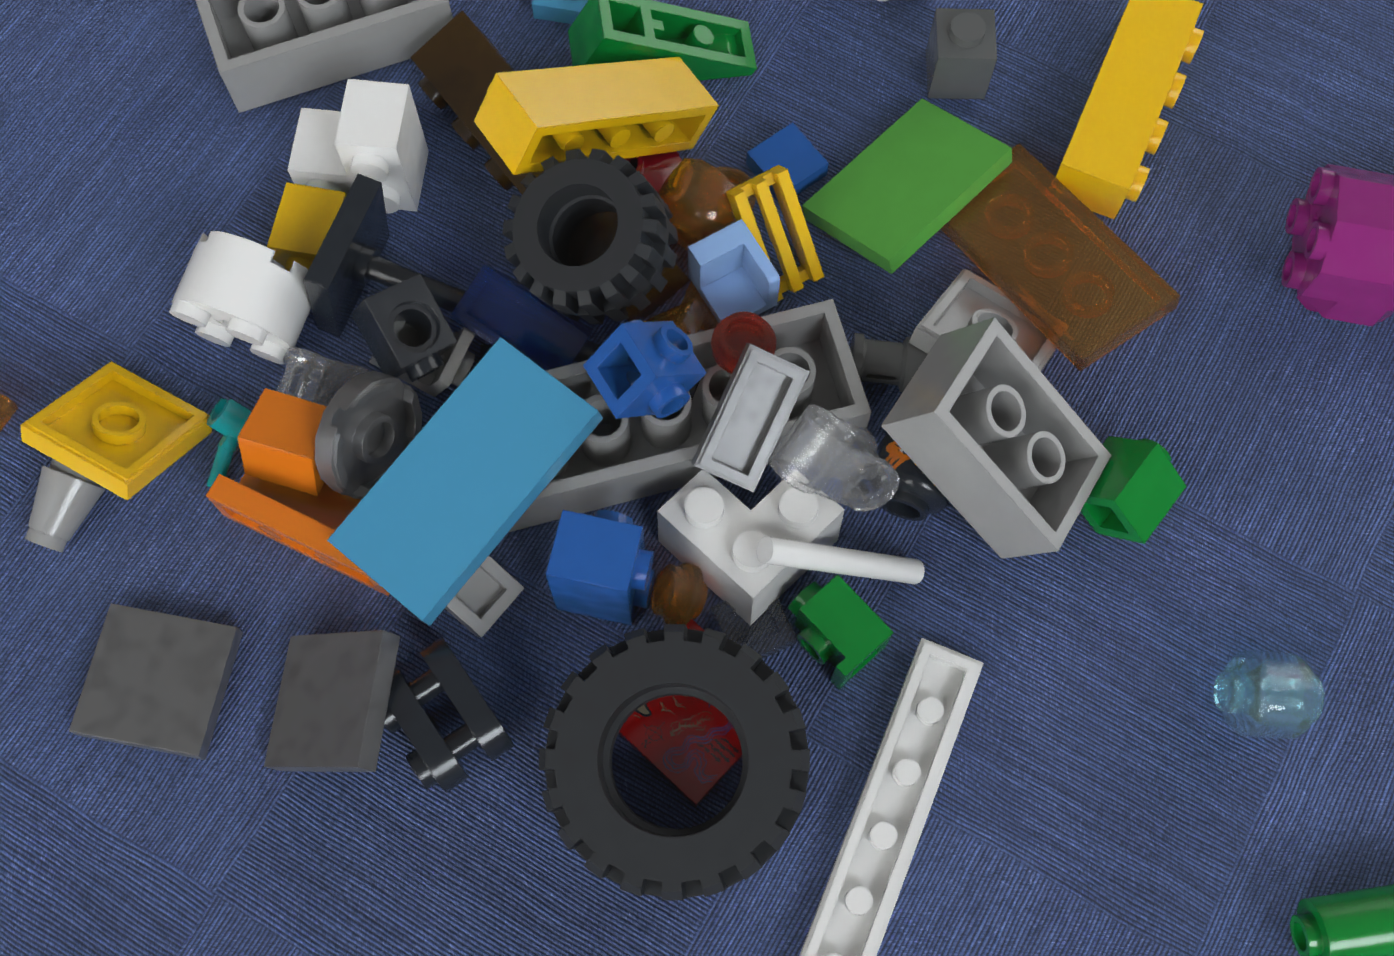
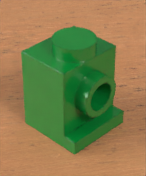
M838 574L823 588L817 581L811 583L788 606V609L797 617L795 626L800 630L796 635L799 643L819 664L823 665L829 661L835 667L830 681L838 690L886 648L894 633Z

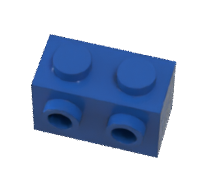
M562 510L546 571V577L557 610L632 626L636 606L648 608L655 579V570H652L654 551L645 550L643 527L633 525L634 521L632 518L615 511L597 510L594 512V516Z

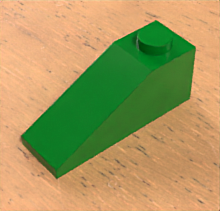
M588 0L568 29L573 66L680 57L699 81L750 76L757 70L748 21L658 1Z

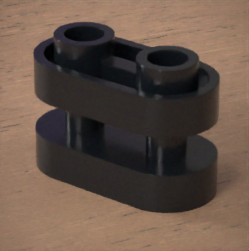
M440 637L420 651V654L430 668L429 670L408 682L399 668H394L384 725L391 734L401 728L415 748L405 757L424 787L428 790L438 783L448 793L469 778L466 769L460 761L462 757L481 745L491 761H494L515 745L444 638ZM444 691L465 721L463 725L445 737L424 706V704Z

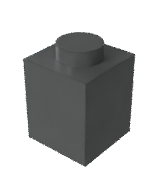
M936 8L926 47L928 98L985 99L997 62L995 9Z

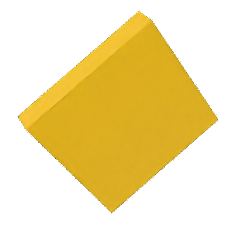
M111 361L22 423L21 441L125 500H129L211 434L212 428L207 425L209 414Z

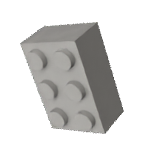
M995 317L941 334L881 424V427L1001 559L1059 551L1111 457L1108 450Z

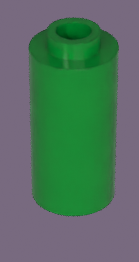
M1394 884L1301 899L1297 907V915H1293L1290 919L1292 940L1300 956H1394Z

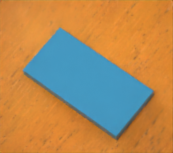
M500 337L327 541L421 621L430 626L601 422L603 417L597 409Z

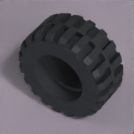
M664 624V630L647 632L644 628L625 633L624 641L610 648L604 644L588 655L591 662L579 674L574 671L571 672L560 687L565 693L556 709L549 708L543 726L549 729L546 749L539 748V770L545 771L547 790L541 791L547 812H554L561 827L557 833L568 850L575 849L586 861L584 867L600 879L606 877L621 885L620 890L637 896H642L643 894L662 897V900H684L687 897L700 895L706 897L725 891L735 883L749 878L779 851L791 834L790 832L801 813L810 772V749H808L806 726L800 708H797L785 681L777 671L774 672L762 660L760 654L746 644L741 646L727 639L724 633L706 628L705 631L687 629L685 624ZM672 695L695 697L716 707L733 725L742 749V773L738 787L729 803L710 820L697 826L681 829L666 828L652 824L632 811L617 789L612 770L614 744L626 720L644 704L657 698Z

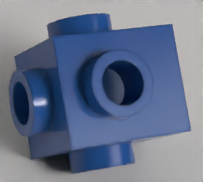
M633 320L621 323L583 364V367L616 419L655 415L656 418L667 417L680 410L689 401L690 395L688 391L706 374L703 366L693 353L691 340L680 328L676 327L673 321L642 322L641 320Z

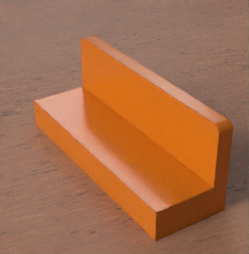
M245 473L239 483L221 474L217 476L206 497L225 517L389 596L390 593L327 541L361 499H355L335 492L325 482L318 496L252 477Z

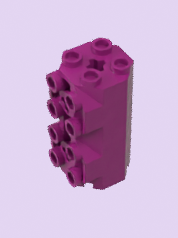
M1332 164L1318 167L1312 176L1306 198H1295L1287 214L1285 231L1287 234L1293 235L1292 251L1285 260L1281 283L1286 288L1296 289L1297 299L1310 311L1319 312L1323 318L1374 326L1394 313V175Z

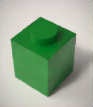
M1108 436L1102 445L1108 450L1111 457L1082 507L1081 513L1097 534L1145 544L1187 486L1172 465V459L1168 451L1157 442L1146 438L1135 440Z

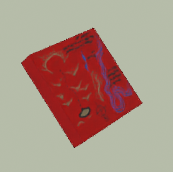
M691 617L684 623L687 629L705 631ZM665 696L644 704L626 720L618 733L695 807L699 805L742 758V749L738 735L727 717L708 702L691 696Z

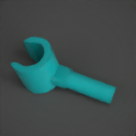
M220 399L207 419V425L223 435L217 446L218 449L207 481V487L212 486L219 474L227 475L233 453L236 452L237 445L239 444L237 437L251 414L249 409L233 399Z

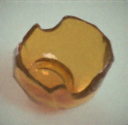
M684 158L667 177L658 191L673 215L669 221L677 229V244L688 250V246L736 222L733 219V211L726 191L735 186L719 169L701 159Z

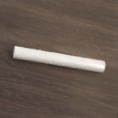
M768 536L760 539L756 549L757 558L763 564L900 583L918 584L923 579L925 572L924 565L919 559Z

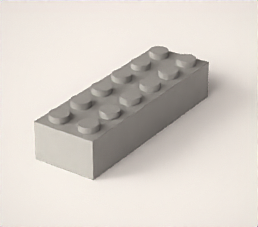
M830 299L687 335L693 344V353L703 366L706 374L700 379L693 400L691 401L690 395L689 401L680 410L664 418L646 415L616 419L583 367L586 361L546 370V372L597 409L603 419L509 532L558 520L561 517L562 510L585 513L684 487L702 470L695 467L691 462L746 343L810 371L767 465L863 441L872 412L834 300ZM711 474L715 479L720 478L718 476Z

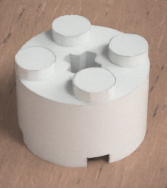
M210 231L209 236L202 233L173 297L169 313L187 323L196 325L195 333L208 341L230 347L233 339L237 338L251 343L250 351L253 354L277 364H285L289 353H292L311 309L304 283L308 269L294 261L290 271L285 270L283 265L272 259L275 254L274 250L254 241L220 231Z

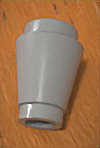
M52 459L49 467L42 465L28 523L29 528L24 539L63 553L67 542L71 540L105 489L100 488L99 484Z

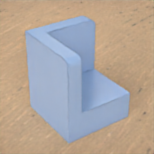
M742 219L688 246V276L721 327L749 320L777 305L780 276Z

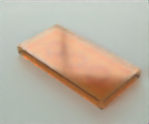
M1020 143L1012 147V163L941 228L964 254L1079 371H1082L1175 310L1179 303L1180 295Z

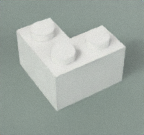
M348 79L341 111L301 108L287 169L293 183L346 192L347 195L359 173L382 182L386 213H394L398 210L417 212L429 150L409 84Z
M797 468L784 478L752 510L709 472L701 470L657 510L658 540L751 626L807 571L806 569L760 563L756 555L760 539L768 536L832 546L838 540L845 509Z

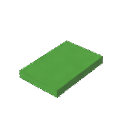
M922 98L802 205L805 220L888 273L893 274L1012 163V148Z

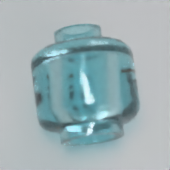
M1259 650L1238 652L1227 662L1223 672L1219 673L1216 677L1213 688L1215 704L1222 711L1228 726L1244 737L1298 738L1308 731L1312 723L1318 720L1324 705V689L1321 680L1313 672L1306 660L1293 653Z

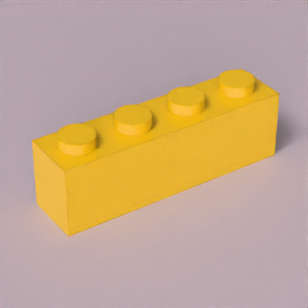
M1195 0L1128 1L1048 195L1111 219H1115L1125 199L1133 202L1137 201L1150 172V168L1140 165L1144 153L1147 152L1152 155L1156 153L1169 121L1159 118L1163 106L1170 109L1174 107L1187 75L1177 72L1180 62L1191 63L1203 37L1204 30L1195 27L1203 3Z
M680 57L499 72L495 74L489 85L474 122L512 174L518 175L544 171L541 162L552 156L559 163L566 161V151L580 149L587 158H589L592 148L606 150L613 160L617 155L627 159L693 149L719 105Z

